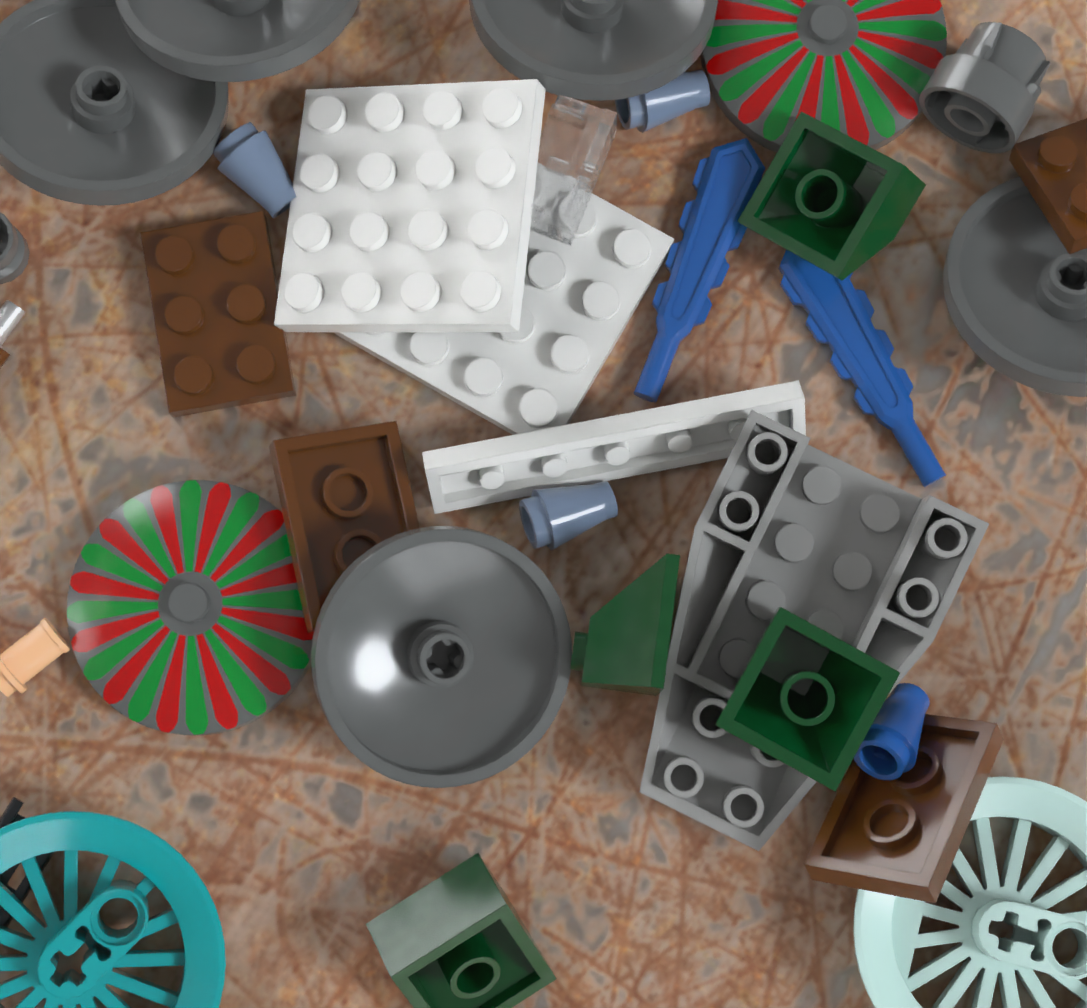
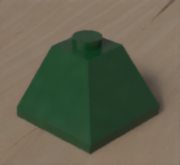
M800 112L737 222L842 281L895 239L926 184L905 165Z
M668 553L590 617L588 633L575 631L570 669L583 671L581 686L657 696L664 689L680 555Z
M778 607L748 660L715 725L829 789L836 791L900 672L788 610Z

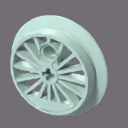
M988 777L971 817L982 885L961 850L958 849L951 866L971 898L947 880H945L940 892L963 910L962 912L925 903V901L862 889L857 890L853 920L855 955L859 973L874 1008H923L911 992L965 960L932 1008H954L978 973L979 977L972 1008L991 1007L997 975L1003 1008H1021L1015 972L1037 1008H1056L1033 970L1047 973L1079 997L1081 1000L1075 1008H1087V986L1078 980L1087 977V910L1061 914L1047 911L1050 907L1087 886V802L1080 797L1041 781L1018 777ZM989 817L1014 819L1000 881ZM1032 824L1054 837L1018 886ZM1069 848L1084 868L1031 900L1065 850ZM922 916L959 925V928L919 933ZM991 920H1003L1006 924L1013 926L1011 938L1003 937L998 939L997 936L990 934L989 925ZM1069 928L1077 938L1078 951L1070 962L1060 965L1052 952V943L1059 932ZM961 942L909 974L915 948Z

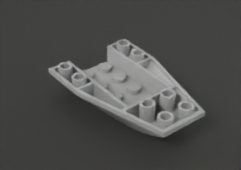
M751 410L694 527L668 652L664 689L659 695L639 792L759 851L817 782L715 725L776 609L782 607L899 671L900 674L890 691L891 693L934 641L989 523L931 495L923 499L808 445L810 437Z

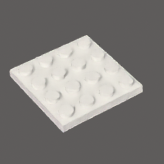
M539 80L306 89L293 181L296 197L290 203L274 325L283 329L284 332H519L546 91Z
M538 163L519 332L334 333L512 435L567 425L576 413L667 257L671 245L674 243V238Z

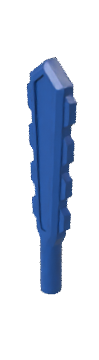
M747 138L714 147L709 157L699 161L692 183L697 191V196L695 200L685 204L678 225L684 234L682 241L671 245L665 263L671 275L669 281L658 284L652 302L658 313L656 317L657 334L634 390V395L643 400L657 402L680 342L691 333L694 326L705 323L712 307V303L707 295L710 289L721 287L730 267L725 259L727 252L738 249L747 227L737 221L762 180V175L765 171L763 163Z
M786 250L778 268L783 275L780 286L793 305L803 306L806 310L808 317L805 324L816 342L828 344L833 354L830 363L840 379L851 380L856 387L853 399L862 413L874 416L878 423L892 431L924 487L946 476L913 419V402L909 397L913 384L905 369L894 367L890 359L894 347L884 330L874 328L871 318L875 310L865 291L854 288L850 280L853 272L841 281Z

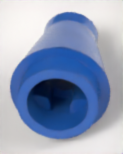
M900 683L883 703L854 756L857 765L867 774L881 780H894L899 778L902 773L914 767L924 717L930 705L928 695L920 687L910 683Z

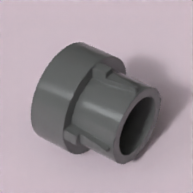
M1000 22L980 23L973 29L969 38L965 39L955 54L945 56L940 60L919 96L920 108L926 118L939 131L952 140L981 152H1007L1013 148L1034 112V104L1041 94L1039 85L1050 62L1046 61V57L1038 44L1023 32Z

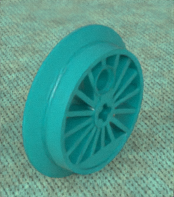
M85 811L50 812L31 816L0 828V874L21 862L47 924L46 926L0 882V905L33 936L31 937L0 925V944L26 953L0 954V971H26L0 983V1000L33 986V989L14 1008H34L43 998L46 999L43 1008H58L59 1005H63V1008H76L77 1004H80L81 1008H98L94 997L100 1000L107 1008H131L107 985L109 984L170 1008H219L226 968L225 942L221 921L215 903L196 870L167 841L131 821L112 815ZM78 850L107 855L108 858L89 902L77 913ZM55 851H64L63 921L35 856ZM120 861L131 865L145 875L138 884L123 879L113 880ZM157 886L172 908L149 918V903L146 895ZM114 898L127 899L136 907L138 917L127 928L114 929L107 926L101 919L99 910L102 905ZM179 923L184 949L130 950L141 938ZM85 943L89 949L83 956L81 964L82 973L79 974L72 968L64 974L58 972L56 967L60 956L57 952L61 951L64 955L70 956ZM184 966L181 983L177 992L116 969L123 967Z

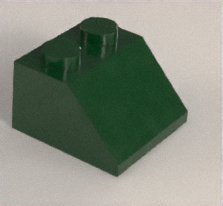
M479 853L366 923L391 979L413 1008H512L557 979L505 892Z

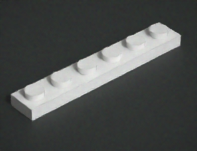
M798 380L422 452L434 514L531 496L533 489L589 485L605 480H616L725 459L729 457L751 410L806 436L805 397Z

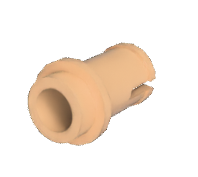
M43 618L40 624L0 654V691L5 696L9 697L17 690L20 693H24L28 689L25 684L61 654L70 650L66 640L48 619Z

